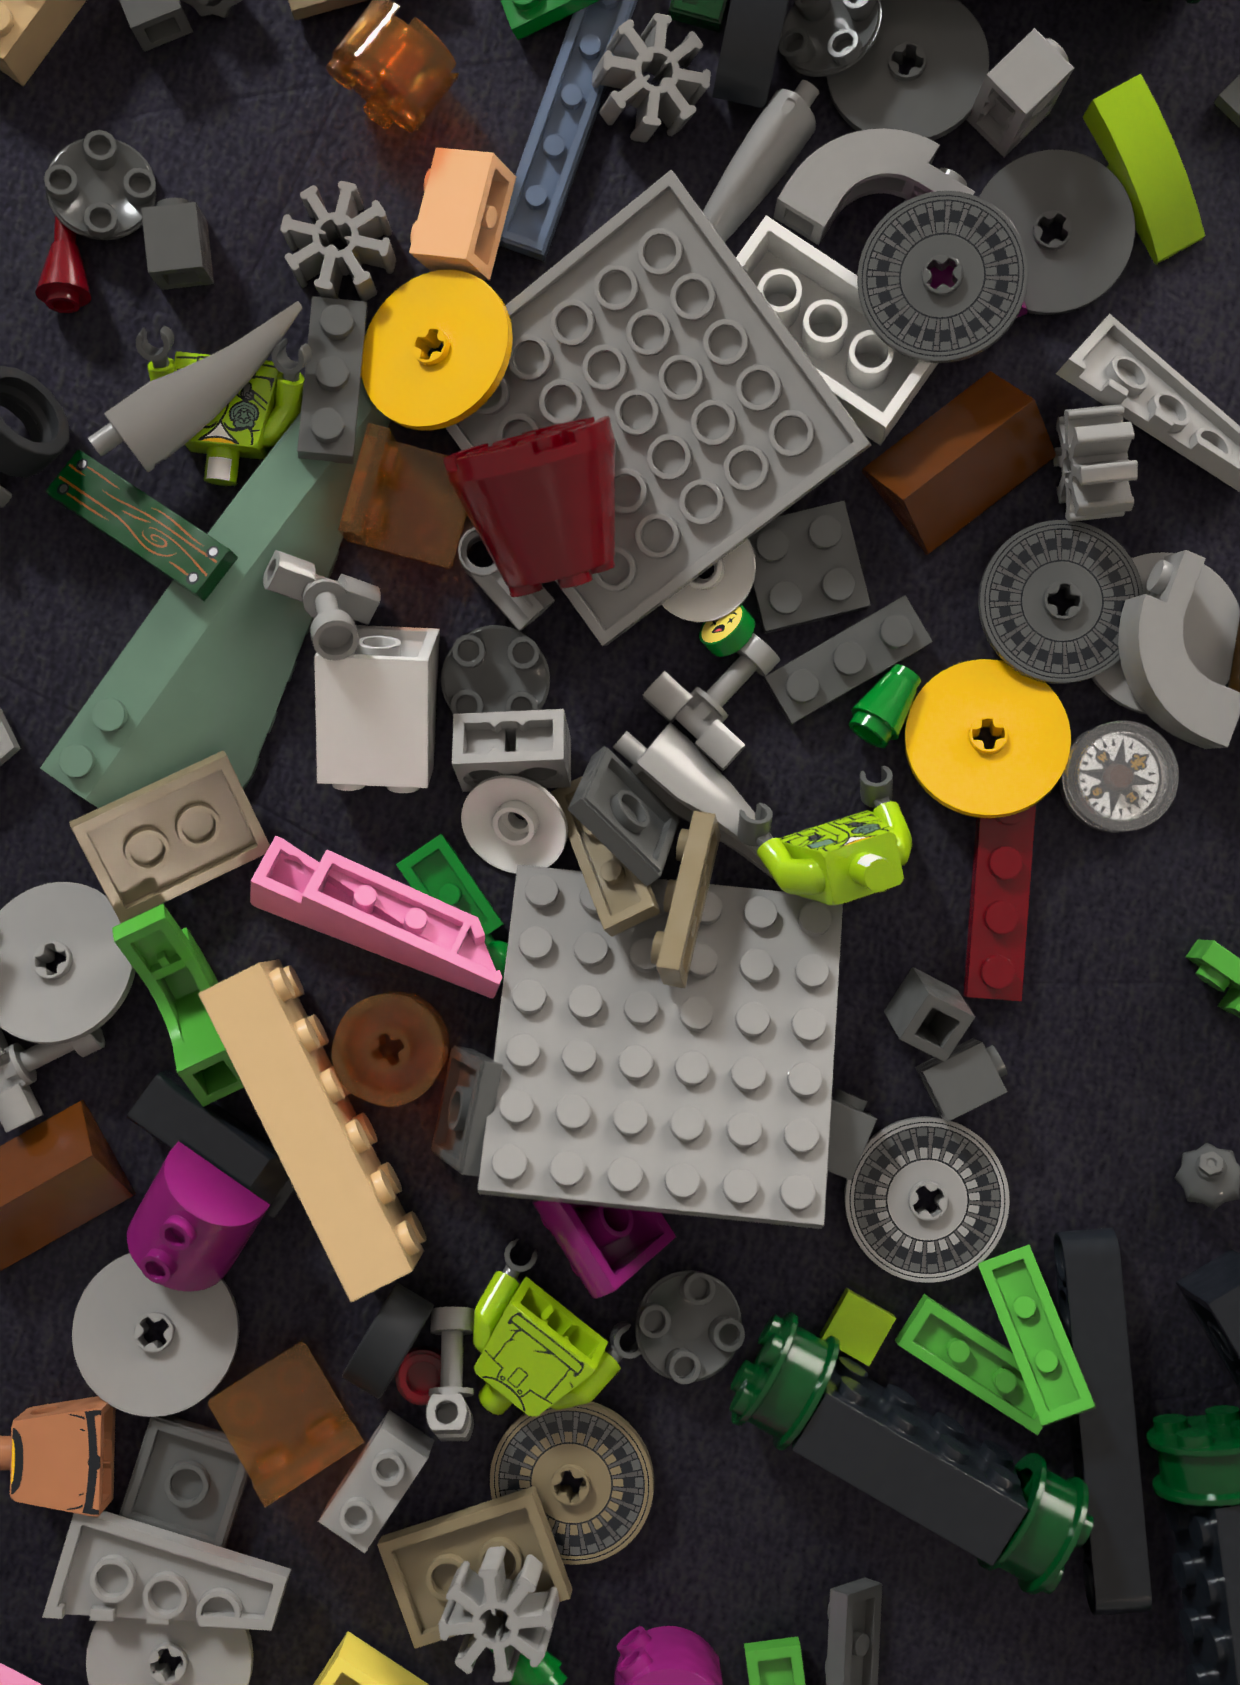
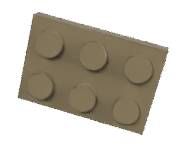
M224 750L69 822L120 923L265 855L270 847Z
M536 1486L383 1535L377 1544L415 1649L441 1641L438 1624L447 1605L446 1594L457 1569L464 1561H468L470 1568L478 1574L487 1549L490 1547L504 1546L506 1548L503 1559L506 1579L513 1581L522 1570L527 1555L531 1554L543 1563L542 1572L534 1593L548 1592L551 1587H556L558 1589L559 1602L570 1599L573 1591ZM497 1609L495 1615L502 1617L504 1611Z

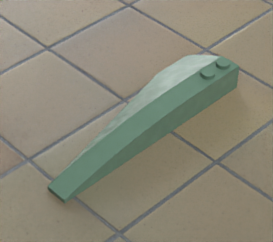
M362 377L354 464L298 458L300 413L208 532L209 536L229 548L238 559L205 602L172 581L40 769L92 805L100 808L224 750L243 790L254 776L260 760L258 758L267 734L271 732L278 714L276 710L287 682L291 680L297 664L296 658L314 619L306 612L303 602L265 589L263 586L264 572L274 551L278 550L314 563L315 574L330 579L340 553L339 547L347 526L350 527L357 509L356 503L367 475H370L376 460L377 448L384 430L388 428L391 421L370 400Z

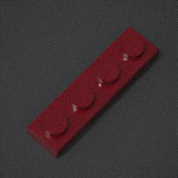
M1036 804L1022 812L1006 817L976 818L963 993L965 997L1022 1001Z

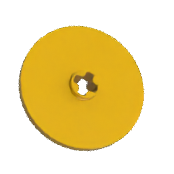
M459 270L428 272L400 286L380 306L365 334L361 376L365 390L372 403L393 422L414 430L442 429L461 422L472 415L495 392L509 364L513 333L510 316L505 304L499 295L482 279ZM442 343L443 348L441 352H432V354L429 357L428 352L430 348H439V346Z
M979 659L959 663L943 670L920 690L908 713L904 743L907 760L915 778L933 799L943 806L964 815L979 818H999L1022 812L1037 804L1051 792L1063 774L1068 762L1071 747V730L1062 702L1046 682L1026 677L1012 669L1004 661ZM982 727H989L992 736H1001V738L996 740L993 749H984L982 740H973V738L979 736Z

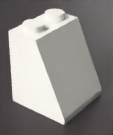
M356 625L359 643L356 650L350 656L341 660H328L321 657L317 652L314 656L317 783L332 784L335 789L343 791L359 790L364 788L365 785L387 786L389 791L395 793H412L419 790V788H428L434 768L440 629Z

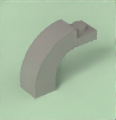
M886 128L868 129L836 138L807 157L796 169L777 198L773 218L819 245L838 214L849 203L860 197L885 193L909 200L913 197L936 191H958L974 195L975 191L967 187L964 178L955 171L948 168L938 169L932 165L940 144L921 135L903 130Z
M1183 550L1165 556L1163 560L1161 559L1155 564L1147 581V590L1151 592L1150 595L1144 594L1125 600L1121 612L1118 636L1122 670L1127 684L1141 708L1161 728L1186 742L1204 749L1228 748L1240 716V692L1205 677L1194 666L1187 654L1183 640V621L1206 558L1188 550Z

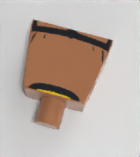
M99 1396L33 1406L17 1416L12 1423L11 1436H0V1470H10L11 1499L19 1503L71 1513L100 1516L111 1503L114 1496L116 1408L103 1401Z

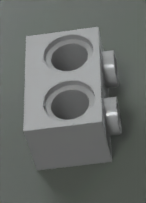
M1034 28L986 75L972 106V113L967 118V121L1003 157L1051 112L1074 69L1068 62L1064 49L1056 41L1049 38L1045 39Z
M564 709L453 714L452 766L462 792H471L480 782L499 775L523 777L534 781L544 788L571 787V736Z
M389 1410L327 1502L318 1522L365 1553L428 1460L434 1440Z

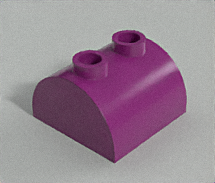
M178 1141L167 1155L129 1223L127 1230L128 1249L136 1265L150 1281L178 1291L193 1292L205 1290L216 1285L229 1272L270 1204Z
M542 1200L532 1201L540 1214L544 1226L550 1230L568 1258L573 1272L580 1277L594 1299L616 1291L676 1237L662 1213Z
M639 1626L626 1634L617 1645V1650L621 1655L615 1669L614 1685H723L719 1656L705 1639L691 1630L677 1626H661L646 1631L643 1626Z

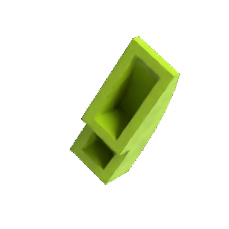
M1139 74L1093 99L1082 118L1107 160V168L1118 178L1129 196L1134 212L1135 229L1155 265L1202 240L1205 237V233L1186 170L1161 111L1142 75Z

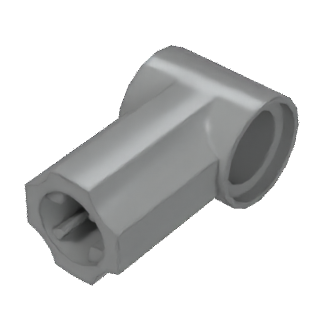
M473 527L466 531L459 542L458 554L461 566L465 573L476 581L514 627L521 631L544 613L555 600L544 587L542 590L529 595L511 597L509 588L495 564L483 568L472 564L468 559L469 549L476 542L482 541Z

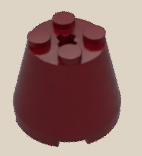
M609 416L599 418L597 421H595L594 417L523 432L522 435L492 443L493 446H488V443L480 444L451 454L443 459L449 482L505 584L508 586L511 597H520L538 592L543 589L542 583L558 580L561 589L579 586L592 581V574L604 572L615 567L613 560L615 558V438Z

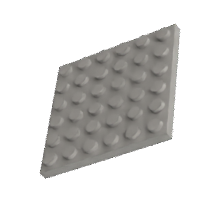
M672 170L668 171L505 305L510 316L513 333L512 351L506 372L495 392L483 406L461 422L445 427L460 449L465 450L488 443V446H493L492 443L551 425L594 417L595 421H597L599 418L609 416L615 438V558L613 559L615 567L604 572L592 574L593 580L588 583L562 589L602 646L610 644L872 446Z
M517 865L494 1061L503 1064L494 1112L486 1118L478 1194L821 1229L824 1226L843 904L828 905L783 891L709 884L686 987L679 988L663 985L656 965L651 963V949L654 936L657 931L665 932L669 915L668 912H664L663 908L665 890L669 880L656 879L650 884L660 908V914L611 937L602 927L582 871Z

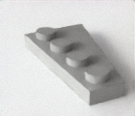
M1109 313L1056 374L1105 406L1123 405L1125 410L1123 418L1240 492V426Z
M103 1511L100 1516L74 1513L42 1618L62 1619L65 1614L90 1616V1620L113 1622L116 1617L146 1619V1624L169 1625L171 1620L198 1622L200 1627L271 1631L277 1619L291 1569L107 1511Z

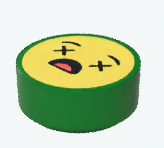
M740 604L725 617L704 622L699 633L700 641L717 657L731 655L740 650L750 640L754 632L755 620L744 606Z

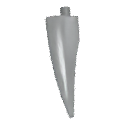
M802 80L795 91L787 89L776 90L730 161L706 204L703 213L724 242L728 240L784 176L815 132L816 121L810 106L818 96L819 90L810 82Z
M299 301L295 302L228 347L173 373L148 382L104 414L110 423L88 437V440L101 457L125 441L146 471L150 472L157 464L169 458L214 419L251 380L273 352L274 347L280 343L302 310Z
M670 722L650 746L646 748L628 731L624 733L613 748L632 764L630 770L677 817L691 823L693 811L716 814L721 834L720 841L774 879L757 855L759 846L743 844L737 836L740 810H743L753 820H755V812L727 778L687 736Z

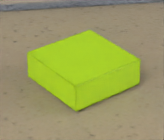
M846 1288L822 1329L820 1337L822 1340L831 1335L838 1338L840 1342L839 1350L870 1366L894 1324L896 1317L894 1314Z

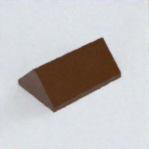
M989 371L861 471L925 554L929 555L1056 456L1035 399Z
M84 1100L75 1103L0 1146V1271L136 1195Z

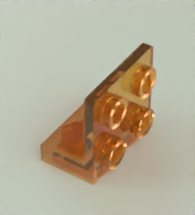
M368 423L338 528L347 542L445 569L452 568L467 513L449 482L443 461L447 455L396 442L390 428Z
M302 1341L214 1395L208 1401L209 1408L250 1476L253 1488L264 1507H267L364 1443L309 1348Z

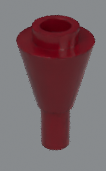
M55 216L54 242L50 246L35 295L53 311L73 313L78 311L80 307L90 303L91 294L78 245H76L77 233L64 226Z

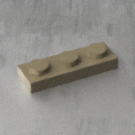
M581 776L571 781V787L557 788L552 791V795L558 801L566 816L568 837L602 927L606 933L613 937L660 914L661 911L651 886L648 885L646 887L568 810L581 781Z
M693 811L690 828H682L679 833L676 847V860L681 862L677 880L670 879L667 883L663 908L664 912H668L669 915L665 932H656L651 949V963L656 965L663 985L679 988L686 987L721 838L716 814Z

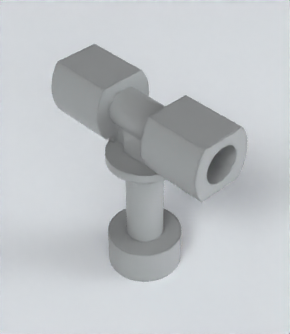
M275 550L264 572V588L303 602L306 612L314 618L311 623L310 633L314 649L321 657L328 660H341L350 656L356 650L359 643L354 620L366 625L370 623L380 603L381 593L379 587L345 574H340L337 581L315 574L314 563Z
M754 633L750 640L737 651L740 657L707 692L696 687L689 693L664 671L643 694V699L669 723L677 720L698 739L695 742V746L722 771L745 748V744L722 724L728 717V714L722 707L755 671L765 677L780 661V658L772 648Z
M100 1027L87 1036L75 1041L55 1045L36 1044L26 1050L19 1043L9 1046L0 1028V1122L6 1133L44 1115L29 1086L37 1080L35 1069L73 1050L81 1057H86L104 1048L105 1039Z
M438 1307L433 1308L431 1311L430 1333L441 1335L440 1387L429 1389V1396L431 1397L427 1404L426 1417L429 1427L440 1441H469L473 1433V1415L463 1398L474 1395L473 1388L463 1387V1335L473 1334L475 1311L473 1308Z

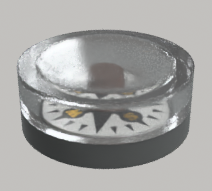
M1113 721L1087 730L1071 743L1068 762L1059 779L1060 793L1065 805L1073 816L1092 829L1110 833L1137 830L1158 820L1172 804L1178 788V764L1167 741L1152 728L1133 721Z

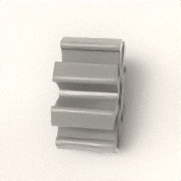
M655 13L642 32L641 38L633 28L634 21L628 19L618 27L608 43L605 53L593 71L592 86L594 88L603 85L622 89L619 92L612 91L600 109V115L608 125H613L620 113L630 105L637 108L635 129L630 135L633 141L647 142L660 126L661 120L668 128L667 134L669 136L675 135L696 112L694 105L710 86L711 72L708 69H705L703 72L680 68L681 66L688 67L703 47L702 41L695 32H689L682 44L670 52L665 48L667 27L672 21L669 15ZM644 72H649L653 74L654 78L652 79V83L658 81V86L651 85L647 82L650 78V75L643 77L642 74Z
M340 181L338 183L340 195L336 211L328 213L318 188L312 185L302 191L300 197L309 217L315 218L317 221L314 225L293 220L289 214L283 216L280 230L289 248L292 251H296L297 248L301 249L293 255L287 253L285 259L301 287H306L308 280L320 274L319 279L314 280V285L320 297L339 299L338 294L343 275L347 276L350 274L361 301L365 302L376 296L377 290L370 273L363 271L362 264L384 268L389 274L393 273L396 257L390 239L385 237L382 240H378L384 234L386 236L392 234L385 210L378 200H374L372 207L358 215L359 211L363 210L364 205L357 186L354 183ZM338 238L348 245L340 251L334 245H331Z
M1121 404L1064 410V416L1057 419L1056 431H1058L1061 447L1054 448L1056 453L1054 466L1062 468V477L1059 486H1057L1059 503H1066L1065 517L1069 522L1124 516V511H1132L1134 497L1131 494L1129 481L1137 480L1138 463L1137 460L1130 461L1128 459L1127 452L1131 440L1134 439L1132 422H1123L1125 410Z
M504 1546L487 1549L478 1574L470 1568L468 1561H464L461 1564L446 1594L448 1602L438 1624L440 1638L443 1641L447 1640L449 1636L466 1634L455 1664L467 1674L473 1671L476 1659L486 1647L493 1649L496 1668L493 1675L494 1682H508L512 1680L520 1653L530 1660L531 1667L535 1668L545 1657L559 1606V1595L556 1587H551L548 1592L534 1593L542 1572L543 1563L533 1555H527L522 1570L513 1581L506 1579L503 1560L506 1548ZM497 1609L504 1611L502 1617L495 1615Z

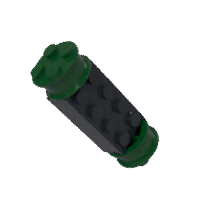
M788 1312L782 1318L776 1314L769 1318L760 1334L758 1344L762 1345L753 1363L745 1360L732 1381L730 1389L736 1392L730 1405V1411L732 1412L731 1421L733 1424L741 1426L747 1421L773 1436V1446L780 1451L786 1449L792 1443V1451L976 1556L977 1562L982 1568L990 1571L1000 1567L1018 1578L1020 1589L1027 1594L1035 1595L1041 1591L1051 1594L1056 1589L1062 1578L1064 1565L1074 1547H1081L1085 1543L1093 1527L1094 1518L1087 1513L1089 1489L1084 1480L1078 1477H1070L1065 1480L1047 1469L1045 1459L1037 1453L1026 1455L1014 1465L1013 1457L1010 1453L995 1442L984 1440L981 1444L964 1434V1428L950 1416L941 1412H936L933 1416L917 1407L915 1399L903 1389L892 1384H888L884 1388L867 1378L868 1373L853 1360L842 1356L837 1360L840 1347L838 1338L831 1335L822 1340L798 1326V1316L792 1312Z
M1218 1405L1205 1409L1206 1415L1189 1417L1181 1414L1159 1415L1153 1418L1154 1426L1148 1430L1146 1437L1147 1443L1157 1450L1160 1473L1153 1479V1490L1158 1496L1166 1499L1165 1514L1169 1526L1175 1535L1177 1553L1172 1555V1568L1175 1579L1182 1589L1184 1609L1179 1611V1623L1182 1634L1189 1644L1191 1664L1186 1667L1188 1685H1240V1410L1236 1406Z

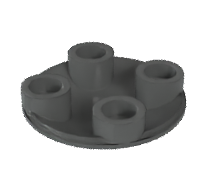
M794 0L795 4L788 12L784 21L779 50L786 63L794 71L802 75L823 77L839 73L859 61L876 41L883 21L881 1Z
M102 130L92 131L84 139L75 141L63 148L52 160L44 176L47 200L57 219L74 233L90 239L113 240L135 232L143 225L141 208L153 207L156 203V181L148 162L137 150L124 142L116 140L110 133Z
M489 625L474 629L456 640L445 658L442 668L441 685L446 703L453 714L541 710L549 692L550 673L543 652L529 636L511 627Z
M678 1271L658 1280L641 1300L635 1319V1337L644 1360L658 1374L680 1384L702 1381L717 1374L729 1363L745 1339L741 1312L734 1295L719 1279L700 1271Z

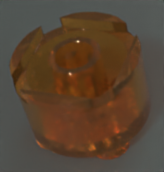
M372 0L333 50L332 59L326 65V69L336 82L346 89L352 90L353 88L366 101L363 110L379 126L389 129L394 122L404 130L413 132L421 127L458 79L459 73H450L456 66V62L443 42L419 19L414 17L408 25L394 15L400 8L399 5L390 0Z
M403 991L379 993L355 1004L342 1018L332 1045L333 1066L343 1086L358 1098L387 1107L404 1105L423 1095L443 1073L448 1063L450 1051L449 1034L439 1012L433 1005L417 994ZM384 1034H388L392 1040L401 1039L404 1049L398 1053L400 1061H396L393 1055L384 1057L381 1054L379 1047L386 1043Z

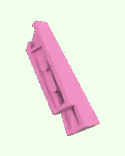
M278 836L274 837L251 879L250 903L256 908L486 997L494 998L502 980L500 970L496 971L485 944V933L479 918L327 849L319 863Z

